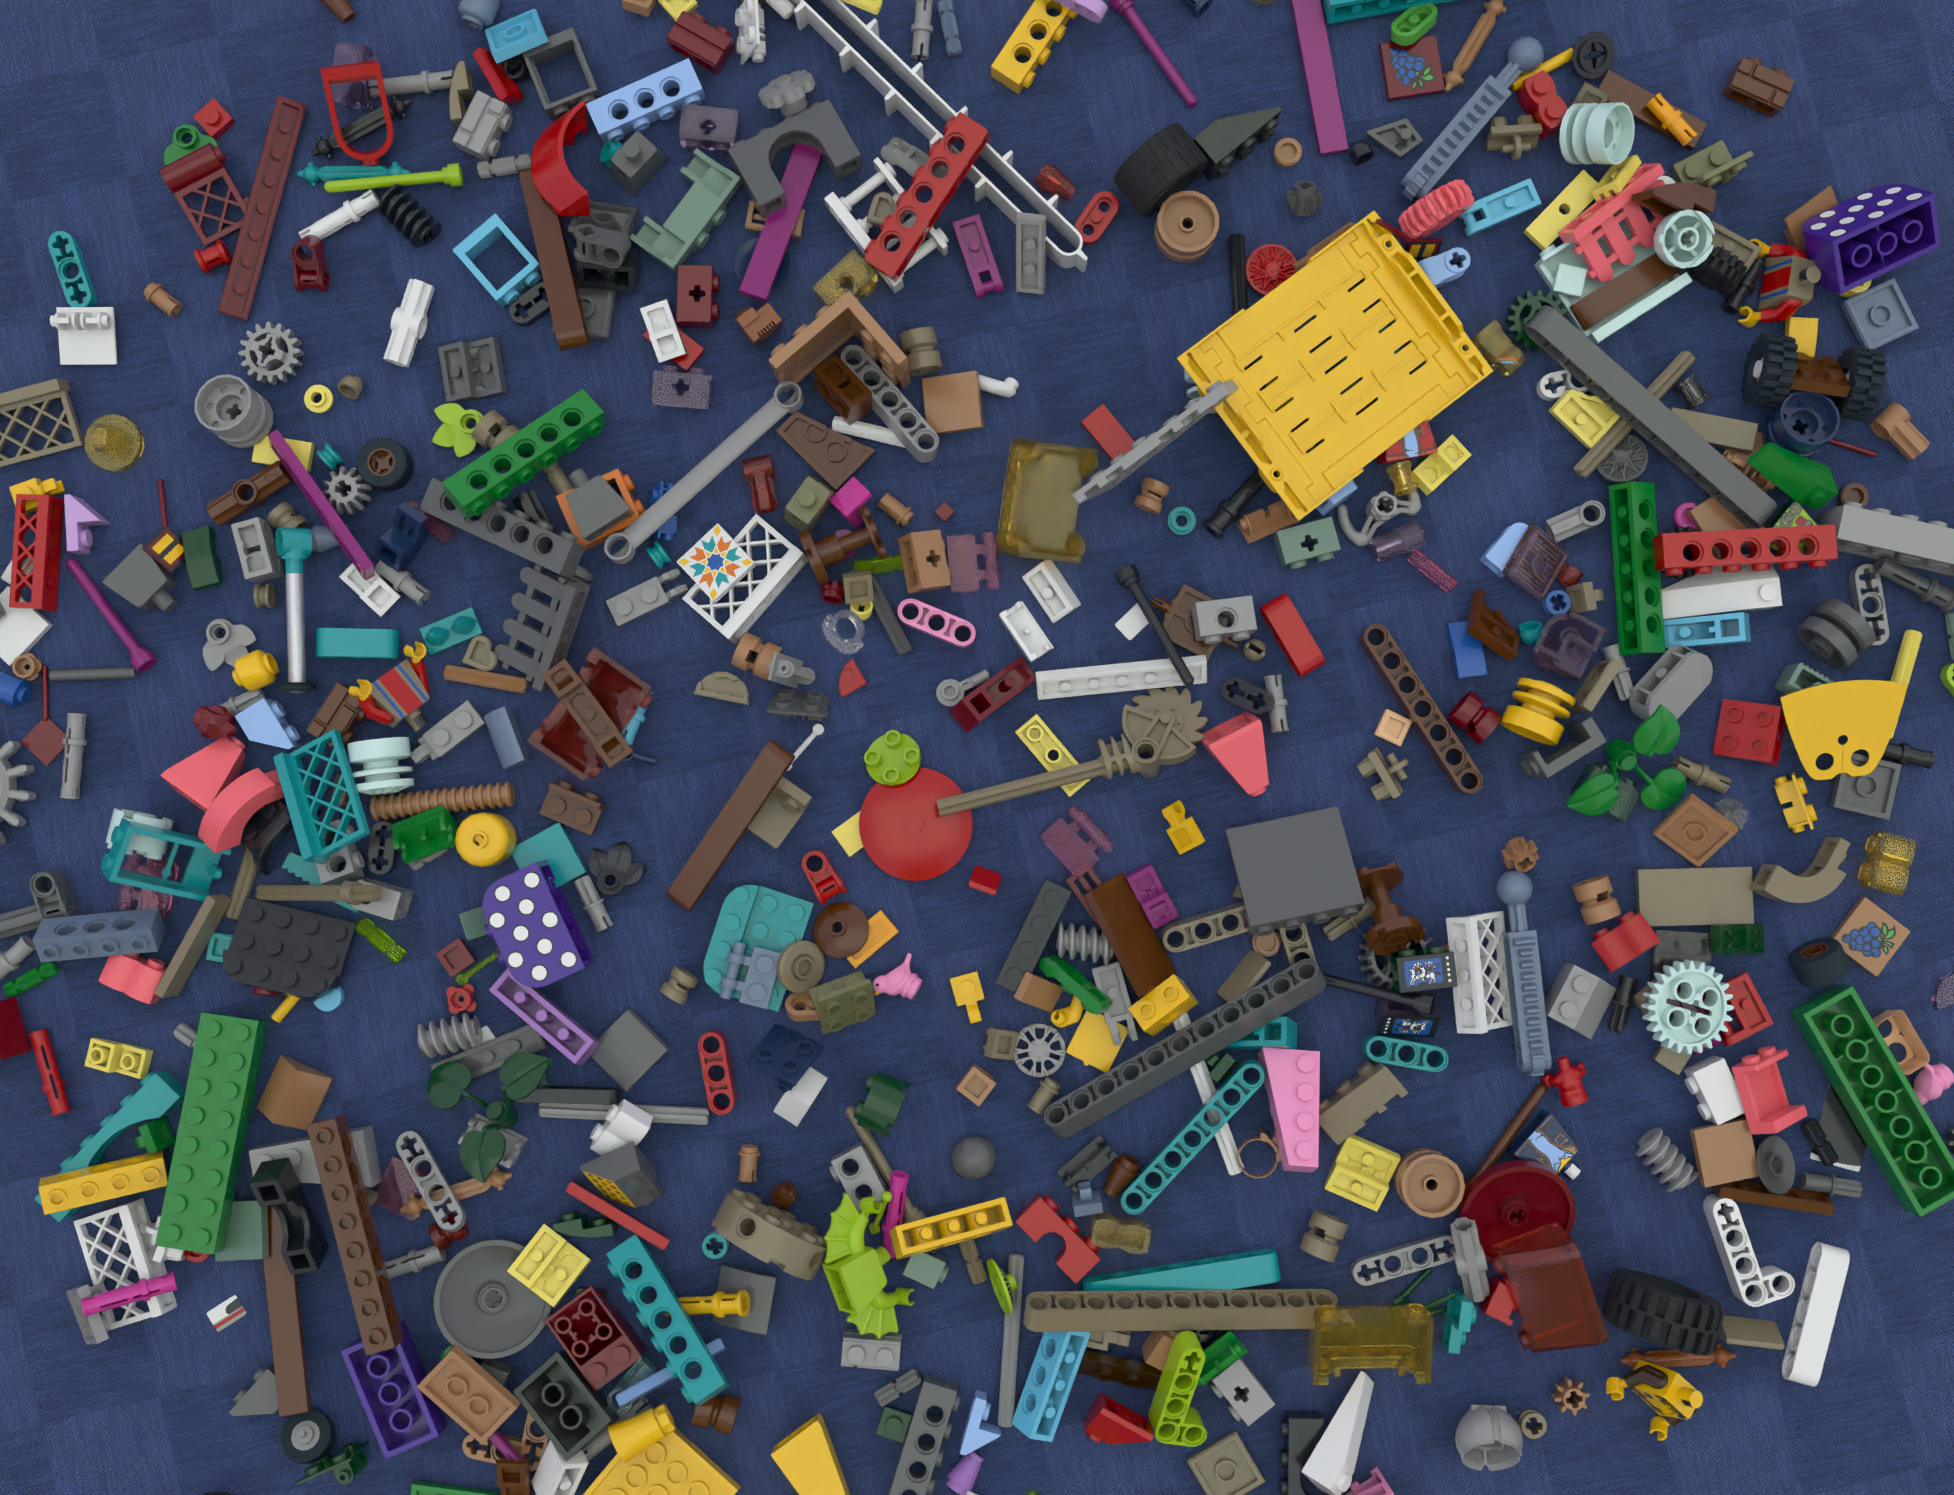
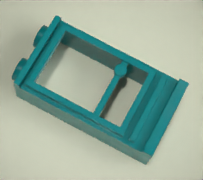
M122 818L119 826H115L111 835V843L113 844L110 852L106 853L103 857L101 870H103L102 873L111 882L204 901L208 895H211L209 888L212 879L219 880L221 878L222 869L218 865L221 855H230L231 849L215 854L197 836ZM132 833L174 842L166 867L161 870L162 878L120 869ZM179 844L193 847L181 882L167 879L171 875L170 869Z

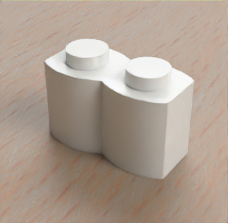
M625 1099L618 1106L613 1104L605 1116L606 1121L603 1124L598 1123L591 1132L590 1138L592 1143L590 1149L602 1156L632 1141L637 1146L650 1129L653 1116Z

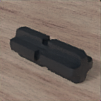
M1813 1118L1803 1121L1801 1128L1809 1142L1814 1144L1813 1148L1821 1162L1826 1166H1831L1838 1162L1839 1157L1831 1143L1826 1140L1827 1136L1818 1121Z

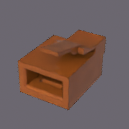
M769 303L765 304L758 311H755L753 307H749L747 310L743 308L735 314L737 318L734 320L739 323L741 330L755 348L783 327L782 319Z

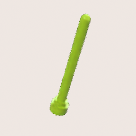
M460 163L447 164V167H442L441 171L328 181L325 183L324 189L328 193L386 188L392 187L395 184L407 186L444 182L445 185L450 184L451 187L463 186V175Z

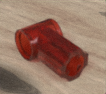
M767 454L742 459L745 479L750 486L754 512L767 513L779 509L773 480L775 479V472L771 455Z

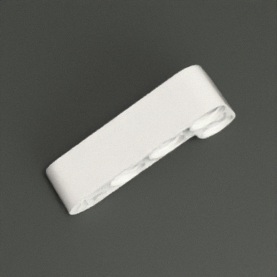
M1715 1193L1708 1195L1704 1200L1703 1209L1734 1296L1749 1306L1758 1307L1791 1295L1795 1288V1282L1789 1273L1772 1265L1759 1268L1737 1204L1732 1199L1718 1198ZM1731 1230H1734V1238L1730 1242H1727V1233ZM1743 1257L1744 1265L1740 1269H1736L1737 1260ZM1780 1275L1779 1285L1773 1287L1774 1278ZM1753 1285V1293L1746 1297L1745 1291L1747 1287Z

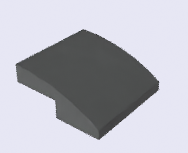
M489 337L470 343L460 341L438 347L447 403L471 401L507 394L499 338Z
M629 1008L598 1039L601 1044L592 1053L591 1057L627 1092L670 1048Z
M722 1263L717 1292L724 1291L725 1294L738 1293L740 1290H746L750 1297V1310L746 1317H740L738 1314H728L723 1318H718L713 1315L712 1322L743 1331L767 1335L777 1275L750 1271V1268Z

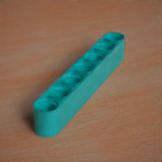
M1254 1059L1245 1060L1124 1189L1121 1205L1127 1213L1136 1215L1144 1211L1260 1088L1264 1082L1265 1071L1259 1061ZM1247 1068L1257 1069L1260 1073L1259 1078L1254 1081L1247 1080L1243 1075ZM1231 1088L1236 1089L1240 1093L1239 1099L1233 1102L1228 1101L1224 1097V1092ZM1213 1109L1218 1111L1221 1117L1217 1122H1209L1204 1116L1205 1112ZM1188 1131H1197L1201 1139L1196 1143L1187 1141L1185 1134ZM1170 1151H1175L1180 1154L1181 1161L1175 1164L1170 1163L1165 1155ZM1150 1172H1157L1161 1176L1162 1181L1158 1184H1152L1147 1180L1146 1175ZM1137 1193L1142 1197V1202L1136 1205L1128 1201L1127 1195Z
M1261 1249L1084 1278L1081 1283L1083 1291L1232 1290L1275 1283L1281 1280L1277 1250Z

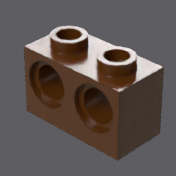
M836 354L814 369V388L849 425H852L872 410V392Z

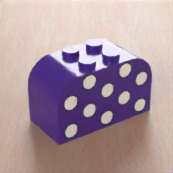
M1890 184L1867 190L1814 215L1802 225L1807 259L1813 260L1821 272L1820 280L1814 284L1839 294L1941 247L1935 193L1905 184Z
M547 859L535 862L495 881L485 892L482 902L483 914L487 921L485 929L491 940L495 939L499 947L497 955L501 964L508 967L511 975L519 983L533 988L547 986L595 962L561 887H556L554 882L556 879Z

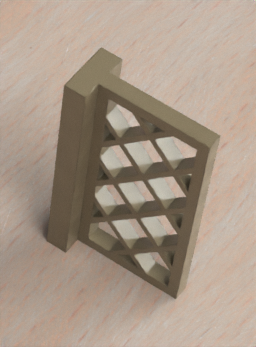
M56 378L0 393V414L11 418L6 431L0 430V435L2 436L0 440V458L3 459L0 461V468L85 445L68 391H71L68 380ZM61 398L64 410L58 418L48 412L47 409L52 400ZM43 403L42 407H39L36 404ZM30 406L39 411L32 425L20 419L25 407ZM16 410L14 415L9 413L10 411ZM44 415L57 421L50 435L38 429ZM17 422L30 429L23 442L10 436ZM62 425L71 429L74 438L73 442L65 444L56 439ZM35 432L48 439L43 450L37 451L28 446ZM7 440L21 446L13 458H9L1 453ZM53 442L58 445V446L51 447L52 444H53Z

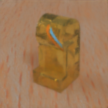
M1494 319L1471 341L1481 355L1501 375L1509 377L1526 359L1520 349L1512 344V341L1501 330L1503 327Z

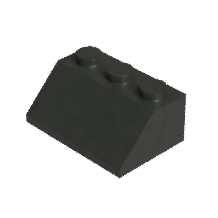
M566 1351L556 1352L513 1391L566 1461L592 1443L608 1429V1425L614 1424L620 1418L598 1390L596 1392L593 1390Z

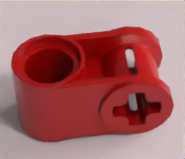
M814 849L803 857L802 868L822 906L827 904L828 899L837 894L848 892L840 875L823 851ZM817 855L821 857L823 867L820 870L815 871L809 868L807 862L810 856ZM833 884L835 885V886H833L832 888H830V889L824 891V889H826L827 887H829V886H831V885H833Z

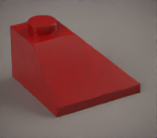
M1101 1392L1098 1393L1083 1421L1084 1430L1087 1432L1086 1435L1098 1443H1101L1102 1440L1108 1444L1151 1442L1154 1438L1148 1418Z

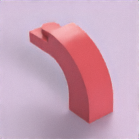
M259 768L243 774L221 791L211 803L201 821L198 837L215 854L240 845L244 827L251 816L264 805L284 798L277 769L263 773Z

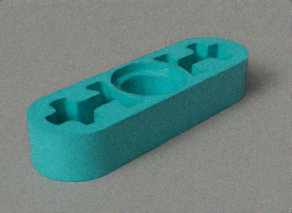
M65 231L54 232L49 237L48 247L67 303L71 307H95L97 296L77 239ZM62 240L69 243L65 245V249L71 257H67L66 253L58 248L62 246ZM73 264L78 265V275L73 279L67 278V268ZM73 286H78L79 290L87 295L83 298L82 304L76 301V299L80 298L78 289Z

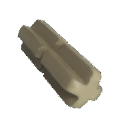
M974 1239L958 1243L964 1260H967L966 1266L972 1283L980 1284L986 1281L987 1275L981 1258H978L979 1252Z

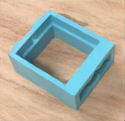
M496 213L453 249V252L502 308L506 305H511L514 300L520 297V293L525 288L536 285L542 278L540 264ZM504 234L529 264L497 291L472 261Z

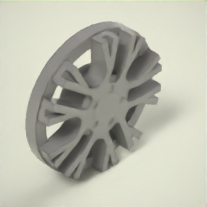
M1034 1023L1024 1027L1018 1033L1013 1058L1016 1065L1024 1073L1033 1077H1045L1060 1068L1065 1058L1066 1047L1061 1034L1055 1028L1044 1023ZM1035 1028L1045 1029L1042 1038L1035 1036ZM1027 1031H1029L1034 1038V1040H1032L1031 1042L1024 1034ZM1050 1032L1054 1033L1055 1035L1047 1042L1045 1038ZM1020 1039L1028 1043L1027 1048H1017ZM1059 1040L1061 1049H1051V1043ZM1028 1051L1029 1056L1018 1059L1017 1054ZM1050 1052L1060 1055L1059 1060L1049 1057ZM1028 1059L1033 1060L1030 1070L1022 1065ZM1050 1060L1055 1066L1046 1070L1044 1061ZM1036 1062H1041V1072H1036Z

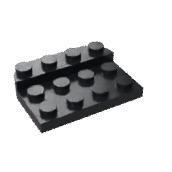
M246 897L229 949H224L223 968L230 977L245 987H255L294 996L305 1001H316V999L322 998L333 989L338 988L359 925L356 922Z

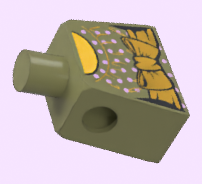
M808 476L786 505L784 520L800 532L809 529L811 533L832 504L829 500L837 492L817 477Z

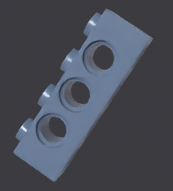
M159 908L44 918L41 920L33 937V943L40 962L158 952L166 929Z

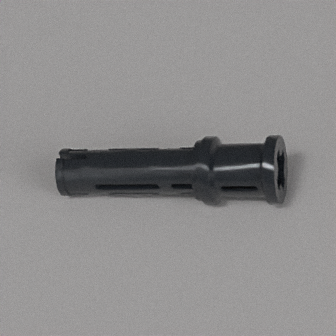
M1258 467L1227 501L1218 504V510L1208 520L1205 519L1202 522L1203 527L1215 538L1220 540L1223 537V532L1232 522L1238 521L1241 510L1266 484L1259 475Z

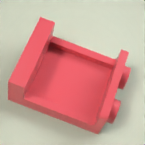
M1768 1046L1758 1049V1054L1742 1057L1741 1063L1731 1067L1751 1134L1778 1133L1808 1116L1805 1105H1789L1776 1062L1789 1055L1787 1049L1776 1050L1775 1046Z

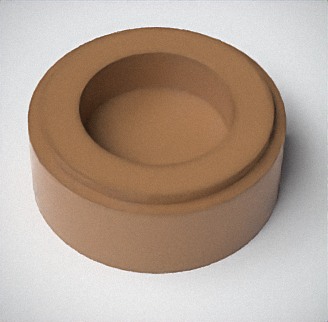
M1293 138L1279 140L1273 150V159L1282 168L1294 167L1302 156V147Z

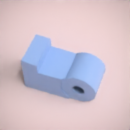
M1518 522L1507 527L1479 560L1500 578L1506 576L1509 571L1505 567L1529 526ZM1527 532L1522 543L1527 545L1528 543L1525 540L1530 543L1531 540L1529 538L1532 539V535ZM1520 543L1518 549L1524 547V545Z

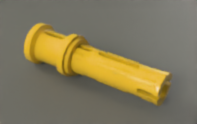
M740 1290L738 1293L731 1294L718 1291L713 1296L678 1298L688 1315L713 1314L718 1318H723L728 1314H738L740 1317H746L750 1310V1297L746 1290ZM670 1313L663 1314L666 1317L671 1316Z

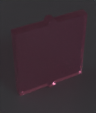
M392 1156L376 1191L378 1194L375 1204L390 1210L392 1215L397 1213L412 1221H416L417 1218H414V1215L401 1213L400 1208L406 1205L410 1195L415 1194V1197L419 1199L423 1196L403 1160L397 1156ZM417 1167L419 1177H425L430 1173L428 1170Z

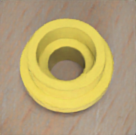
M323 385L311 386L304 396L306 407L314 413L327 412L332 407L334 401L332 392ZM317 394L322 395V400L319 403L314 402V397Z

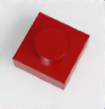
M214 98L193 116L214 140H217L236 123Z

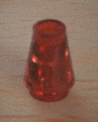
M1047 162L1034 179V182L1039 185L1038 188L1053 195L1057 194L1067 202L1077 188L1055 164L1051 166Z

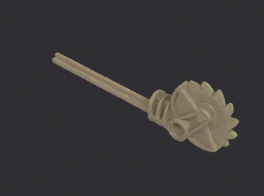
M1174 686L1165 687V692L1159 688L1147 689L1149 696L1139 695L1132 698V702L1137 705L1136 707L1125 704L1122 713L1123 734H1120L1121 741L1115 742L1114 738L1110 736L1111 744L1105 745L1102 739L1097 740L1100 757L1097 760L937 800L936 803L940 817L1099 776H1104L1111 780L1112 773L1115 772L1120 777L1124 776V770H1127L1130 774L1138 772L1150 774L1155 772L1159 765H1173L1184 762L1196 754L1197 747L1193 744L1204 739V735L1198 732L1208 721L1206 717H1198L1202 709V702L1196 701L1191 704V695L1187 688L1180 695ZM1144 752H1148L1153 755L1149 759H1142L1141 757H1139V755Z

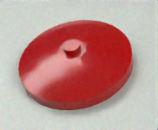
M919 767L916 774L910 780L903 784L887 786L877 782L867 794L859 817L860 837L868 856L880 869L904 880H928L950 870L961 859L969 845L973 827L972 813L970 809L940 817L936 801L964 794L962 790L942 773Z

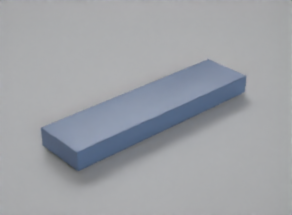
M719 1338L706 1345L713 1357L725 1350ZM694 1363L693 1365H691L689 1370L697 1367L700 1364ZM666 1367L617 1394L615 1399L620 1409L675 1378Z

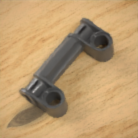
M51 869L33 875L29 885L35 904L0 914V940L36 930L44 918L77 916L76 904L71 896L67 878L63 872ZM46 877L52 882L51 890L45 885Z

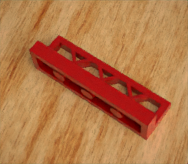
M16 494L9 598L10 608L57 612L63 499L50 495ZM26 501L38 502L37 513L31 519L25 513ZM31 528L36 535L35 541L28 547L24 542V534ZM29 556L34 564L33 570L26 575L22 571V562ZM28 585L32 590L31 602H19L20 590Z

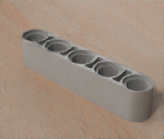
M855 344L846 346L842 350L841 360L864 384L865 381L871 379L878 383L875 386L865 384L872 392V409L917 461L922 463L932 461L936 457L939 445V437L862 347ZM856 359L860 363L857 365H850L849 363H847V360ZM886 400L893 401L896 405L893 407H886L885 405H883V402ZM909 421L914 427L904 428L900 423ZM927 442L931 444L932 448L925 450L918 444Z

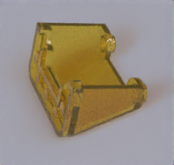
M1015 438L1009 451L997 535V544L1000 551L1018 557L1081 563V556L1085 551V542L1079 533L1074 532L1078 502L1072 494L1081 488L1082 477H1088L1096 470L1098 465L1097 449Z
M1411 1303L1406 1306H1320L1313 1312L1307 1348V1364L1313 1384L1328 1385L1329 1376L1334 1373L1335 1377H1341V1369L1396 1368L1399 1376H1405V1371L1413 1374L1416 1384L1431 1383L1434 1320L1430 1311L1418 1303Z

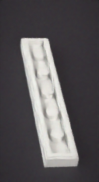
M1206 656L1182 657L1194 678L1193 684L1207 683ZM1169 658L1035 672L1038 700L1184 685Z

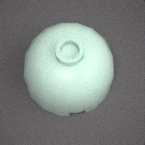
M1688 209L1673 212L1663 218L1657 226L1653 238L1654 250L1659 259L1666 265L1677 268L1696 267L1704 262L1712 252L1714 244L1711 243L1712 235H1715L1714 227L1710 219L1700 211Z

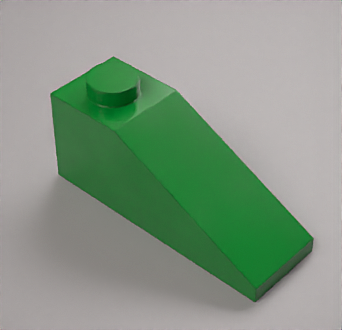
M1768 442L1747 459L1752 467L1793 500L1812 509H1819L1839 494L1829 467Z

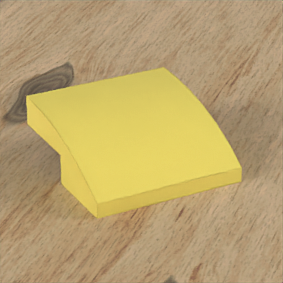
M1353 1134L1342 1142L1330 1169L1324 1189L1377 1212L1389 1190V1181L1401 1160L1400 1154Z
M543 1224L507 1272L552 1307L556 1308L589 1265L591 1259L547 1225Z

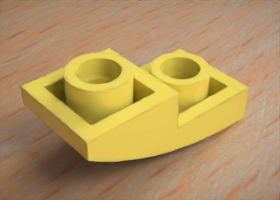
M91 1038L84 1066L107 1073L117 1072L138 1079H144L148 1075L153 1050L106 1039Z

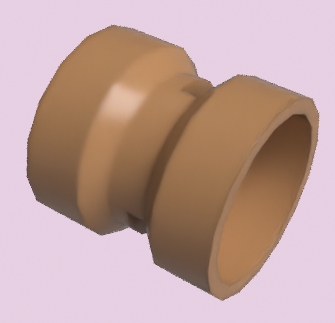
M1144 477L1141 484L1142 492L1140 495H1137L1134 505L1141 510L1159 515L1163 507L1162 499L1167 496L1170 487L1158 480Z

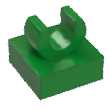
M167 1117L138 1127L141 1136L134 1138L138 1149L146 1147L148 1154L171 1146L176 1142Z

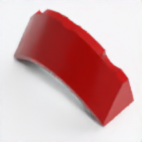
M581 101L552 122L537 139L531 155V174L534 186L540 197H544L553 206V211L560 216H590L588 191L573 178L563 155V146H573L575 136L582 131V135L588 134L585 101Z

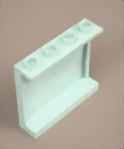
M1623 219L1619 222V225L1628 239L1632 236V233ZM1599 238L1597 242L1604 255L1607 256L1611 251L1604 238ZM1565 242L1557 248L1552 244L1539 253L1541 259L1534 266L1550 290L1552 289L1556 268L1559 263L1587 269V271L1590 270L1582 255H1575L1572 250L1576 246L1574 242ZM1635 244L1632 247L1635 258L1631 264L1620 265L1616 260L1610 264L1613 269L1612 279L1655 254L1654 245L1650 248H1642ZM1687 272L1681 276L1676 274L1586 331H1583L1569 307L1607 282H1598L1595 278L1589 279L1586 274L1582 295L1579 299L1555 293L1553 295L1557 300H1562L1560 305L1562 308H1567L1566 314L1573 325L1597 345L1682 290L1692 280Z

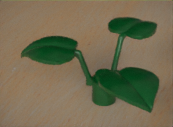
M517 1052L510 1055L503 1062L499 1078L504 1083L501 1087V1093L505 1103L495 1101L488 1104L467 1092L466 1089L473 1081V1075L463 1064L447 1062L431 1071L428 1077V1097L435 1107L442 1110L452 1109L460 1103L463 1095L486 1108V1117L493 1123L484 1125L481 1132L477 1130L469 1131L460 1144V1160L466 1171L478 1181L486 1183L491 1172L497 1167L504 1156L506 1140L498 1130L501 1128H511L518 1119V1113L514 1108L515 1105L511 1103L510 1099L514 1101L525 1099L537 1088L549 1067V1058L529 1052Z

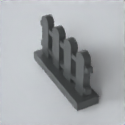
M535 564V567H524L520 571V578L528 585L526 592L515 593L512 596V605L520 611L518 618H509L504 621V632L511 636L510 643L497 645L495 655L497 659L503 662V668L509 670L514 667L527 674L526 680L533 682L532 688L543 692L551 688L541 675L563 659H566L591 585L583 581L568 583L569 578L560 576L558 579L544 572V567ZM537 590L553 597L550 605L535 597ZM529 616L544 623L542 631L527 623ZM520 641L535 648L533 656L518 649Z

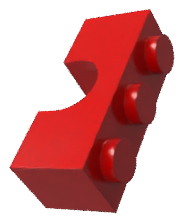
M1038 1193L1015 1216V1222L1035 1243L1044 1234L1049 1232L1061 1235L1065 1240V1245L1061 1252L1055 1256V1262L1077 1284L1101 1260L1097 1252L1100 1248L1089 1236L1084 1239L1077 1232L1080 1228L1077 1223L1068 1215L1064 1218L1057 1211L1060 1208L1059 1205L1049 1195L1044 1198Z

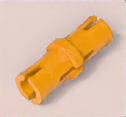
M1660 92L1645 105L1662 123L1661 127L1664 130L1667 128L1683 147L1698 134L1681 117L1682 112L1679 109L1676 111L1663 98Z

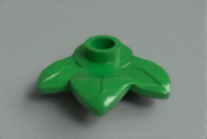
M180 125L174 130L173 143L165 150V166L208 143H212L214 147L218 143L211 136L201 134L193 125ZM187 136H192V141L188 144H185V138Z

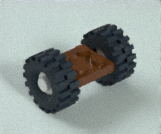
M1760 333V336L1755 338V343L1753 342L1751 345V352H1748L1746 357L1748 359L1747 364H1744L1743 369L1745 373L1742 376V382L1744 383L1741 387V392L1743 393L1742 398L1745 400L1744 403L1778 408L1786 399V395H1789L1791 389L1830 395V399L1839 410V416L1842 419L1864 422L1869 420V416H1873L1874 408H1878L1880 404L1878 401L1879 397H1882L1884 392L1882 391L1883 385H1886L1884 375L1887 373V367L1884 366L1887 360L1881 350L1849 346L1843 350L1842 356H1839L1836 360L1829 356L1816 358L1802 352H1796L1798 345L1795 344L1796 340L1793 337Z

